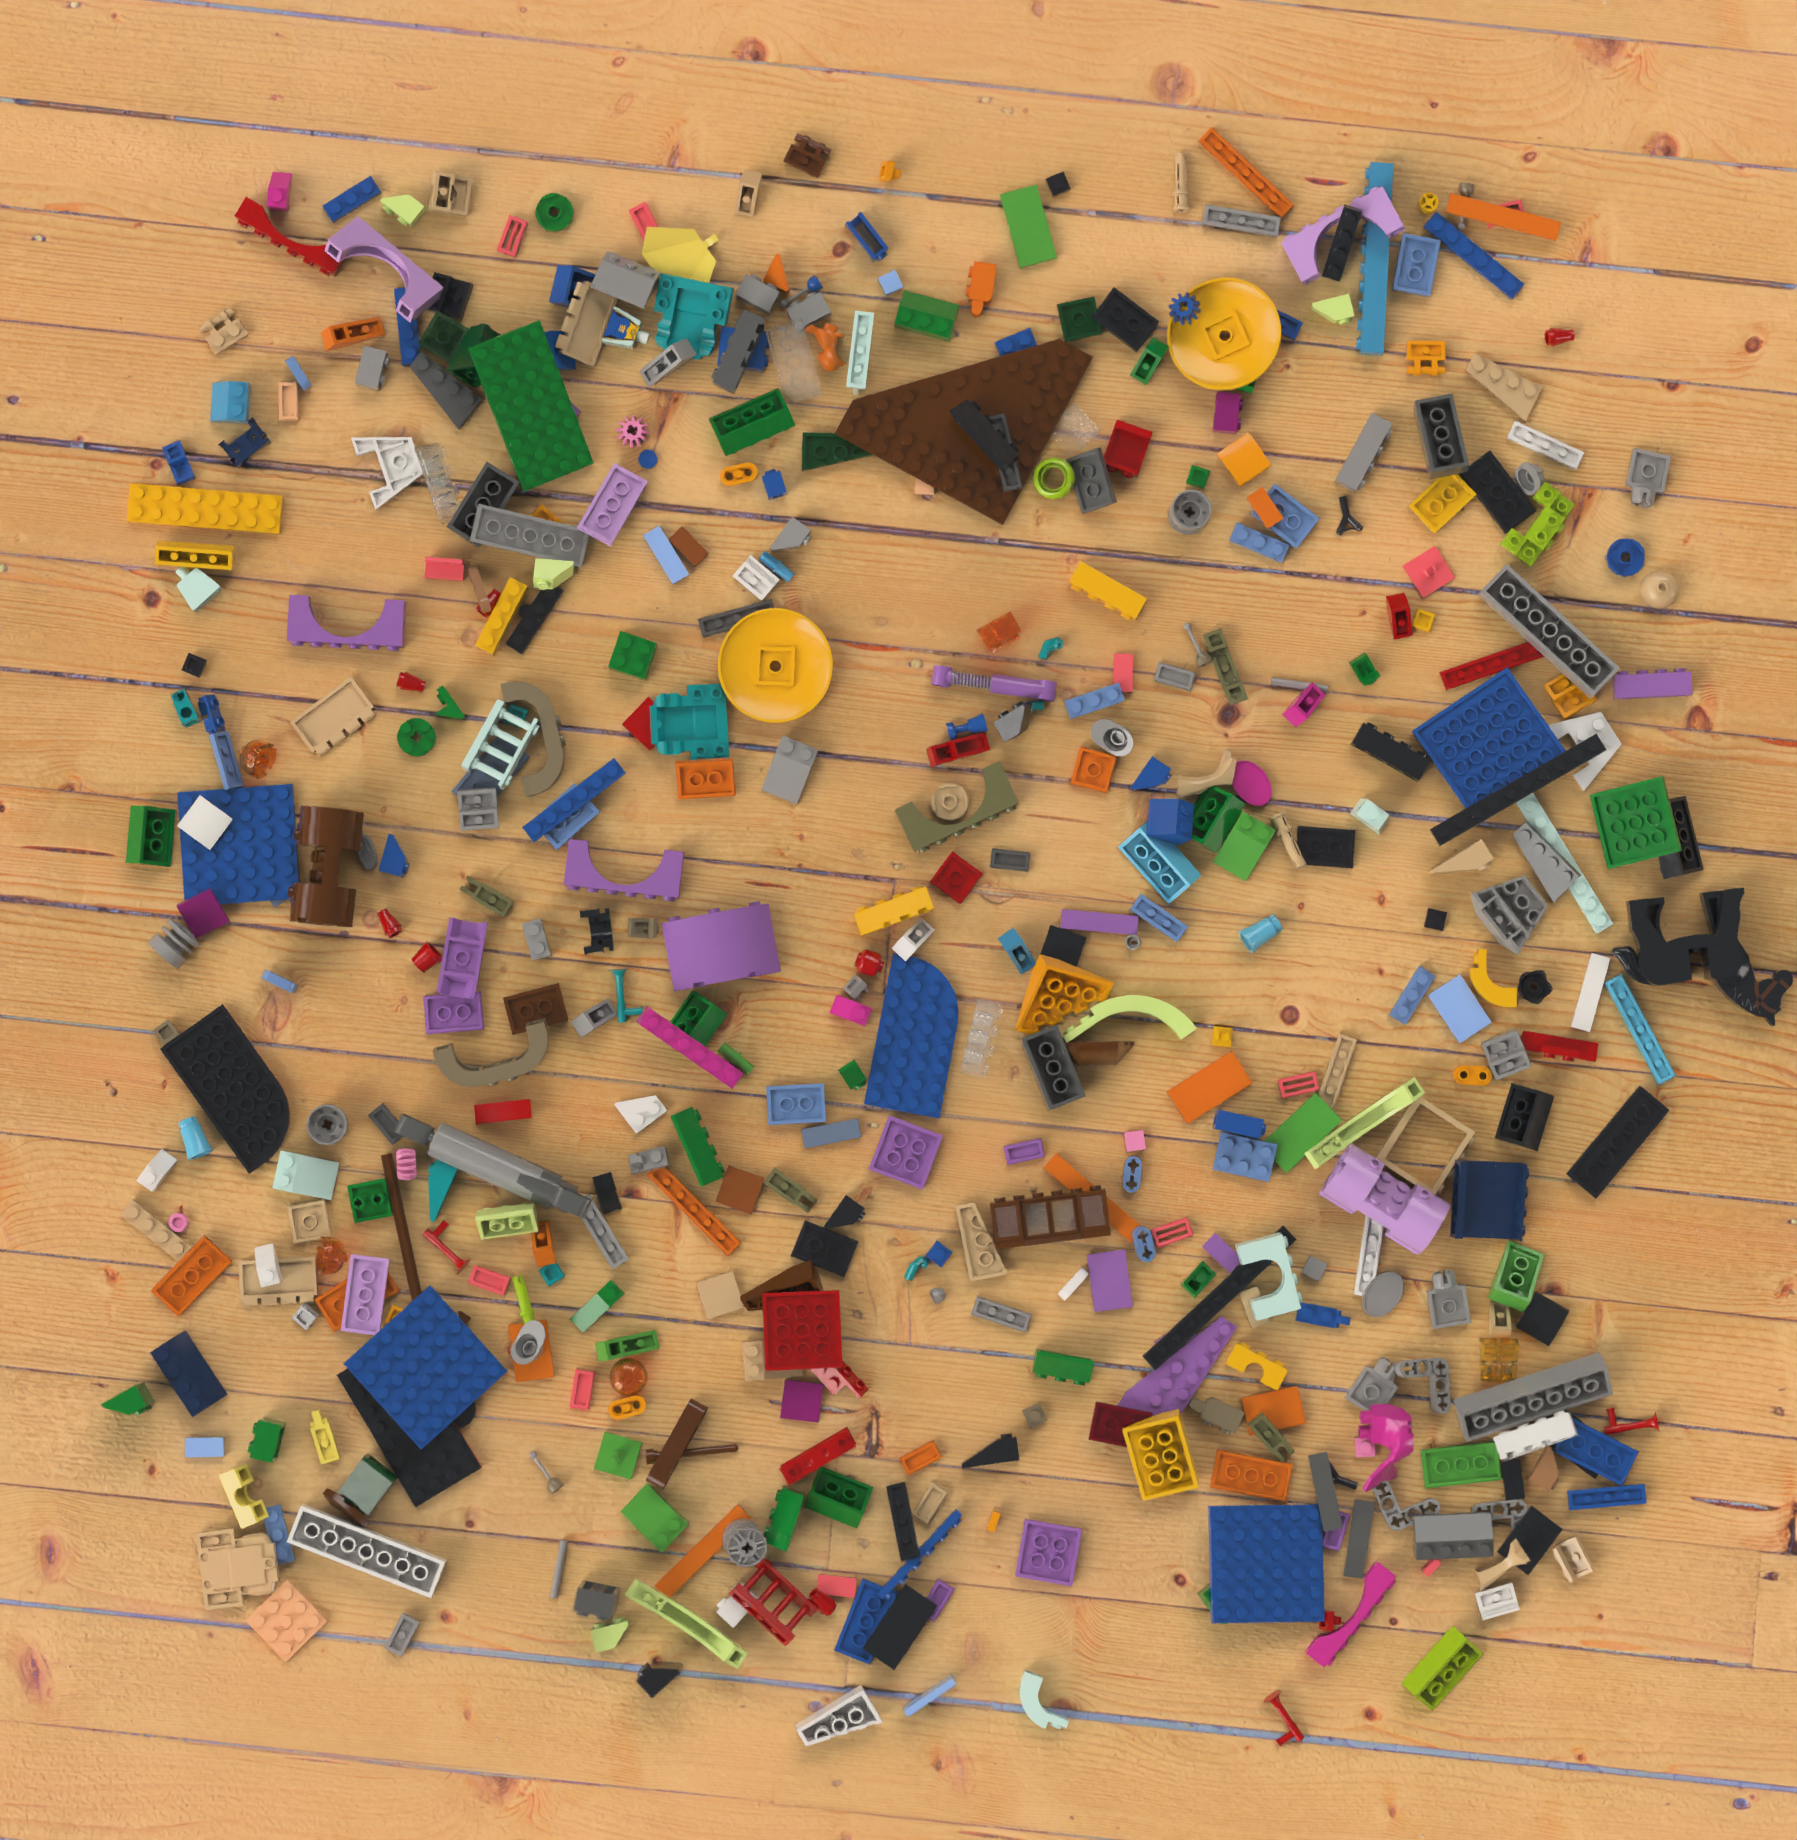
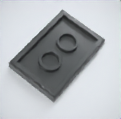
M1101 447L1066 459V462L1074 470V489L1082 514L1117 503Z

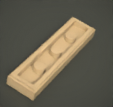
M1341 1033L1338 1034L1318 1093L1332 1110H1334L1358 1040Z

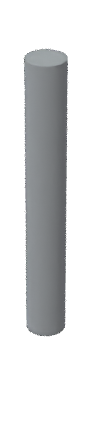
M1271 677L1270 685L1305 689L1310 684L1309 682ZM1314 683L1322 692H1328V685Z
M560 1540L550 1594L551 1598H558L568 1543L566 1540Z

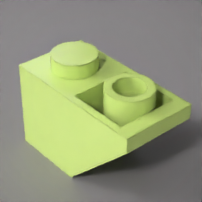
M411 195L386 197L380 200L383 205L382 209L389 215L394 213L398 216L397 220L405 227L407 225L413 227L426 211L425 206Z
M624 1617L613 1619V1623L605 1624V1622L594 1624V1628H591L590 1632L595 1652L598 1653L615 1648L630 1623L629 1619L624 1620Z

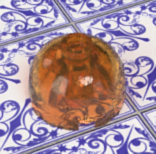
M252 740L240 750L242 769L256 779L265 777L267 773L264 772L268 767L269 769L272 768L276 759L274 745L264 740Z
M320 1236L318 1242H322L321 1247H317L316 1257L317 1268L321 1269L318 1274H334L343 1267L344 1262H347L348 1251L344 1250V1245L337 1238Z
M627 1357L620 1359L613 1365L610 1370L609 1380L615 1392L623 1396H633L641 1392L646 1386L648 1373L641 1361Z

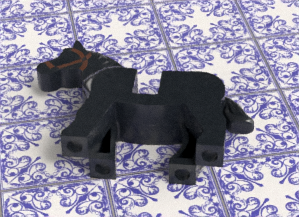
M1744 887L1699 893L1710 934L1690 935L1669 941L1664 939L1660 929V914L1665 903L1664 897L1626 901L1629 931L1635 940L1637 950L1635 952L1630 946L1614 947L1612 954L1620 961L1627 974L1639 983L1649 986H1661L1692 980L1689 953L1701 952L1704 978L1714 981L1720 992L1733 1004L1752 1015L1764 1018L1770 1026H1775V1014L1782 1010L1780 1008L1781 998L1793 983V976L1787 970L1776 971L1771 979L1756 981L1749 956L1738 940L1740 902L1744 895Z

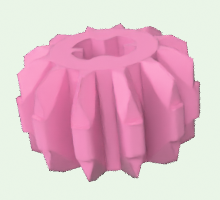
M635 415L632 416V421H629L628 416H626L625 421L627 423L625 424L620 421L619 425L623 428L616 429L618 433H622L618 436V439H624L622 443L624 446L630 442V448H633L634 442H636L637 446L640 447L639 440L647 441L642 435H649V431L644 430L648 425L647 423L642 424L643 418L641 417L636 422ZM632 427L634 430L638 429V431H635L636 435L634 436L631 433L628 434L630 432L629 429Z
M409 1148L398 1149L396 1152L397 1177L399 1180L415 1179L417 1176L415 1150Z

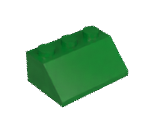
M904 290L894 327L950 342L959 305Z
M1216 786L1206 789L1200 794L1194 804L1191 840L1216 853L1245 806V803L1233 794Z
M150 806L130 807L126 863L171 867L176 810Z
M692 990L670 1022L706 1046L727 1016V1013Z
M1036 1349L1032 1373H1036L1035 1377L1047 1379L1048 1375L1055 1377V1381L1066 1382V1379L1074 1380L1073 1384L1085 1386V1382L1090 1383L1094 1360Z
M145 1382L127 1389L101 1405L109 1410L127 1415L135 1414L137 1416L152 1409L151 1404L155 1403Z
M820 1467L807 1496L804 1508L857 1529L873 1487L827 1468Z
M785 1486L782 1487V1490H777L775 1501H778L776 1509H771L769 1519L772 1522L770 1527L766 1526L763 1535L766 1538L767 1544L787 1552L804 1499V1492Z

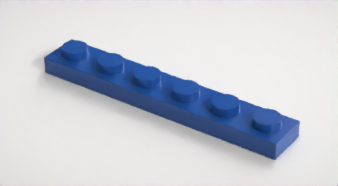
M1435 212L1423 227L1435 238L1441 240V243L1509 299L1512 300L1523 287L1524 283L1439 213Z
M613 758L522 828L535 843L626 774L616 759Z
M955 1509L919 1547L920 1558L906 1561L876 1594L882 1600L885 1597L888 1599L895 1592L893 1588L898 1583L902 1585L909 1577L906 1574L911 1569L915 1571L922 1563L920 1559L924 1555L928 1557L934 1551L933 1545L937 1541L941 1543L948 1536L947 1531L951 1526L955 1528L962 1521L960 1519L962 1514Z

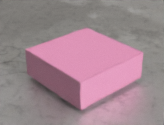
M1143 1130L1124 1133L1127 1152L1146 1149Z

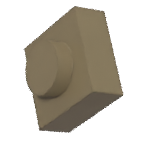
M169 1019L153 1030L163 1046L180 1035Z
M1040 1402L1022 1410L1030 1428L1048 1421Z

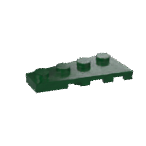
M803 432L802 471L874 456L840 438L835 433Z

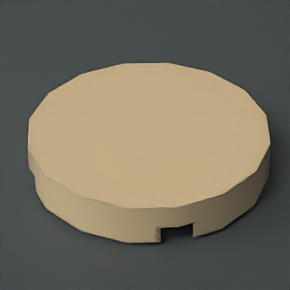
M955 783L940 785L931 796L933 812L944 821L958 820L968 809L969 799L967 793Z

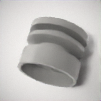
M1185 490L1179 493L1168 510V520L1171 527L1184 535H1193L1199 532L1210 518L1211 504L1209 499L1200 491ZM1187 510L1190 511V514H1191V517H1190V518L1187 517V514H1186V511H1187Z
M169 918L167 923L172 929L170 930L163 925L161 928L166 933V936L163 937L156 933L149 940L148 944L167 962L179 969L187 960L182 951L185 950L192 954L194 951L188 945L191 944L198 948L200 944L184 925Z
M326 1104L318 1106L311 1111L307 1118L306 1126L308 1134L314 1141L319 1144L330 1145L344 1137L347 1132L348 1121L342 1109L335 1105ZM325 1119L333 1122L330 1130L322 1126L325 1123Z
M744 1518L737 1519L729 1523L724 1529L722 1543L731 1561L738 1566L749 1567L756 1565L763 1559L767 1550V1542L756 1523Z

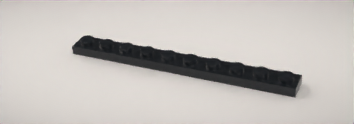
M1595 734L1430 829V832L1440 847L1605 752L1606 748L1598 735Z
M1284 1225L1275 1232H1280L1283 1237L1286 1236L1288 1246L1296 1241V1238ZM1265 1259L1245 1265L1240 1264L1142 1357L1154 1370H1157L1273 1261Z

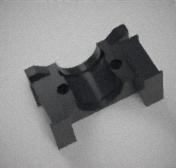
M599 908L587 911L579 910L580 918H588L591 932V946L584 947V954L587 955V953L601 951L605 953L604 948L609 947V951H614L609 908L605 909V913H600Z

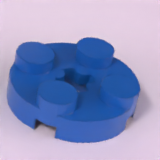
M1623 538L1610 545L1605 558L1609 569L1614 574L1627 577L1641 570L1644 565L1645 552L1641 544L1636 540ZM1622 553H1624V554L1629 553V554H1630V556H1629V560H1630V561H1629V562H1627V561H1624V562H1623V561L1621 560V559H1622V556H1621Z

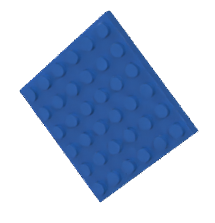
M1508 667L1412 730L1415 738L1465 809L1566 751Z
M293 784L242 787L229 790L177 792L179 822L199 795L233 819L210 850L180 829L184 901L209 888L212 889L221 905L290 900L288 898L289 886H292V883H300L296 840L293 838L294 830L296 829Z
M431 1285L343 1363L420 1449H423L507 1372L504 1366Z
M1318 1505L1208 1506L1211 1623L1325 1621L1323 1537Z

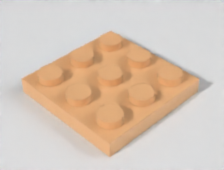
M287 1579L245 1621L286 1662L328 1620Z

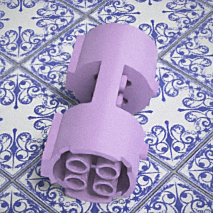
M1352 1143L1349 1144L1324 1182L1319 1195L1350 1214L1355 1213L1357 1210L1387 1228L1385 1236L1416 1255L1422 1253L1440 1228L1449 1211L1450 1204L1418 1184L1413 1188L1408 1187L1404 1182H1400L1388 1172H1384L1383 1167L1385 1164Z

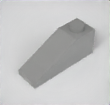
M686 338L671 344L641 369L640 373L647 385L651 387L685 365L697 354Z

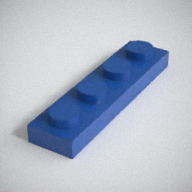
M405 288L394 289L396 309L400 298L405 294ZM396 311L402 365H411L421 352L417 318L409 322Z
M1645 1484L1567 1490L1569 1510L1647 1503Z

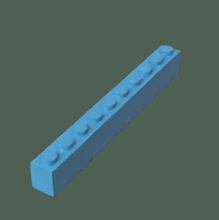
M1370 162L1369 168H1365V179H1368V186L1364 187V196L1369 194L1368 191L1372 188L1383 186L1392 202L1394 163ZM1366 220V224L1362 225V236H1365V243L1361 244V255H1364V262L1360 263V273L1363 274V281L1359 282V292L1362 293V300L1358 301V311H1361V319L1357 320V330H1360V338L1356 339V349H1359V355L1382 356L1384 353L1390 239L1380 227Z

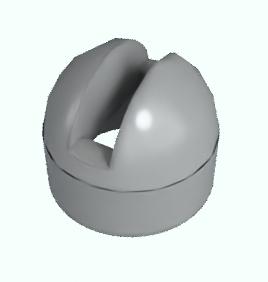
M1131 934L1125 939V945L1130 950H1137L1141 946V939L1137 935ZM1130 941H1138V944H1130Z
M942 1288L930 1290V1295L936 1305L944 1301L946 1294Z

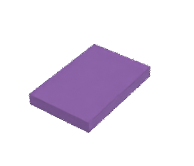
M481 991L476 992L475 999L457 998L442 994L423 996L426 1034L484 1030Z
M1125 1249L1087 1254L1094 1311L1099 1312L1133 1307Z

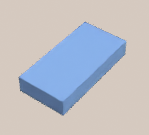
M224 1437L185 1438V1457L225 1456Z

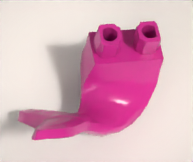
M1390 1404L1370 1405V1409L1367 1411H1360V1423L1368 1425L1358 1426L1359 1437L1370 1438L1371 1443L1382 1444L1390 1450L1388 1458L1367 1479L1363 1487L1365 1492L1370 1491L1382 1481L1395 1479L1397 1469L1394 1464L1413 1452L1412 1419L1400 1407Z

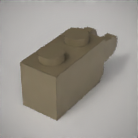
M1213 1397L1207 1398L1206 1402L1192 1398L1188 1403L1192 1410L1194 1409L1200 1413L1199 1417L1202 1418V1423L1211 1427L1213 1424L1220 1426L1219 1430L1228 1435L1231 1432L1236 1433L1245 1413Z

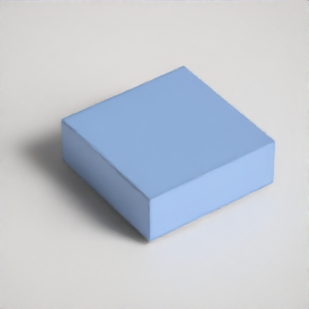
M895 270L878 278L886 296L903 288Z

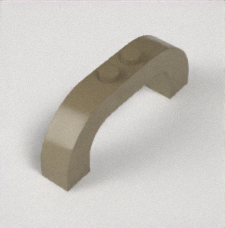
M519 681L501 684L505 704L519 701L528 702L536 707L539 714L548 754L547 762L540 772L521 777L525 796L539 795L556 783L563 770L564 750L562 745H566L564 734H560L558 728L562 726L560 716L555 715L553 705L548 697L534 685Z
M545 1018L527 1022L528 1049L520 1056L484 1066L469 1067L463 1064L456 1055L453 1043L435 1047L433 1055L438 1068L449 1080L468 1087L486 1084L494 1086L499 1084L501 1080H515L518 1078L517 1076L531 1071L540 1063L548 1045V1026Z

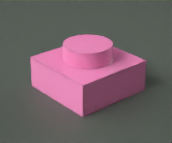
M1354 1437L1355 1457L1375 1456V1443H1371L1370 1438Z

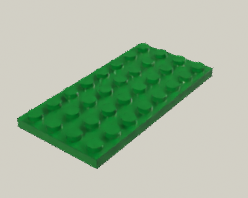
M540 320L468 347L523 492L594 464Z

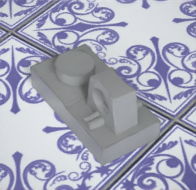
M665 1146L628 1155L631 1174L633 1175L670 1166Z

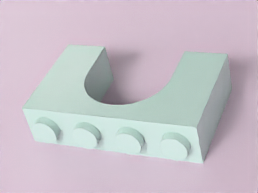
M1278 1232L1235 1244L1239 1262L1242 1265L1267 1259L1276 1262L1282 1271V1281L1277 1290L1271 1294L1249 1300L1256 1321L1301 1309L1300 1303H1303L1301 1293L1296 1290L1295 1285L1298 1284L1296 1274H1292L1291 1271L1293 1261L1291 1255H1287L1286 1248L1289 1246L1286 1236L1283 1237Z

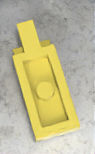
M320 1409L312 1411L311 1414L314 1422L310 1423V1430L321 1465L341 1459L328 1419L322 1417Z

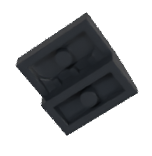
M434 272L432 278L439 282L443 287L440 299L427 310L462 321L473 284Z
M1536 1291L1518 1320L1516 1328L1550 1346L1566 1319L1569 1310Z

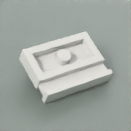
M751 555L733 575V578L761 601L780 581L779 578Z
M1512 1582L1474 1592L1482 1620L1520 1610Z

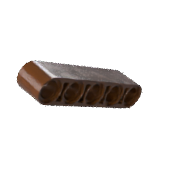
M692 1398L690 1399L649 1472L646 1482L661 1490L665 1488L708 1410L707 1406Z

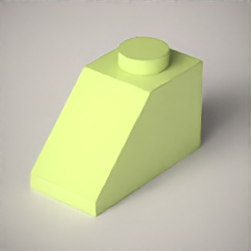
M1349 294L1314 302L1310 306L1313 312L1334 324H1348L1355 316Z
M535 558L533 588L541 590L554 589L573 576L574 561Z

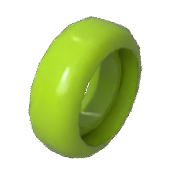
M1056 457L1045 459L1039 463L1034 471V486L1038 493L1045 498L1053 500L1063 498L1074 487V470L1063 459ZM1050 468H1059L1064 473V483L1058 489H1049L1044 484V475Z

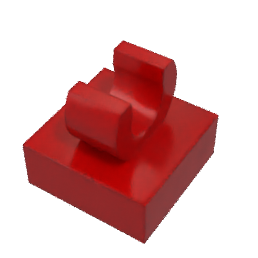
M1325 1610V1621L1319 1622V1629L1334 1631V1625H1341V1617L1334 1616V1611Z

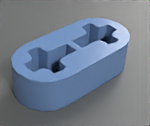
M294 356L285 360L302 389L305 391L312 385Z
M266 969L261 977L293 994L298 986Z
M1131 1156L1124 1163L1122 1184L1124 1190L1130 1193L1136 1192L1140 1187L1142 1162L1138 1157ZM1132 1159H1135V1163L1139 1164L1138 1167H1135L1134 1174L1131 1173V1167L1128 1166V1162H1132ZM1130 1175L1134 1176L1133 1181L1137 1183L1132 1190L1126 1185V1182L1130 1181Z
M1137 1226L1132 1232L1137 1257L1143 1262H1150L1156 1255L1151 1232L1145 1226ZM1140 1231L1146 1233L1145 1235H1143L1144 1242H1142V1239L1138 1237V1235H1140ZM1144 1246L1148 1251H1150L1149 1253H1147V1257L1142 1255L1145 1252Z

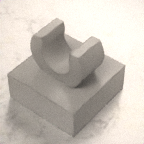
M856 974L843 987L850 996L858 1000H862V997L859 996L862 990L867 993L869 992V989L866 987L867 984Z

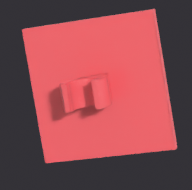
M1436 546L1403 565L1422 598L1455 579Z

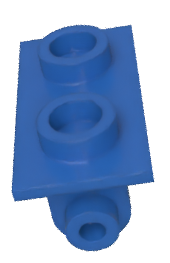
M215 694L204 695V697L198 698L201 715L208 714V718L203 719L206 732H209V735L226 731L225 722L221 716L219 702Z

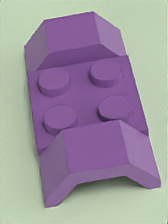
M449 917L437 993L457 998L475 999L488 923H475Z

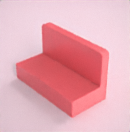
M425 557V578L464 581V560Z

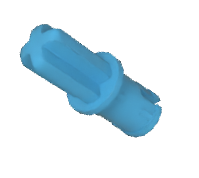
M764 551L759 558L762 563L773 570L772 573L775 572L787 583L795 574L783 565L782 561H778L767 551Z

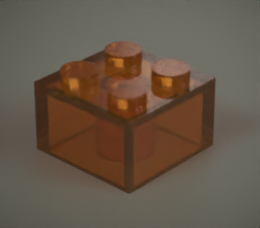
M1010 611L977 629L976 634L985 651L994 654L1000 651L1005 643L1008 642L1011 645L1018 641L1022 631Z

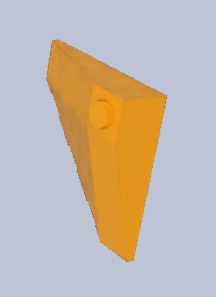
M1040 954L1030 977L1015 1030L1032 1035L1040 1032L1038 1028L1048 1023L1050 1026H1053L1063 1021V1016L1074 1012L1076 1015L1088 1009L1087 1005L1096 1000L1099 1003L1105 1001L1114 983L1056 958Z

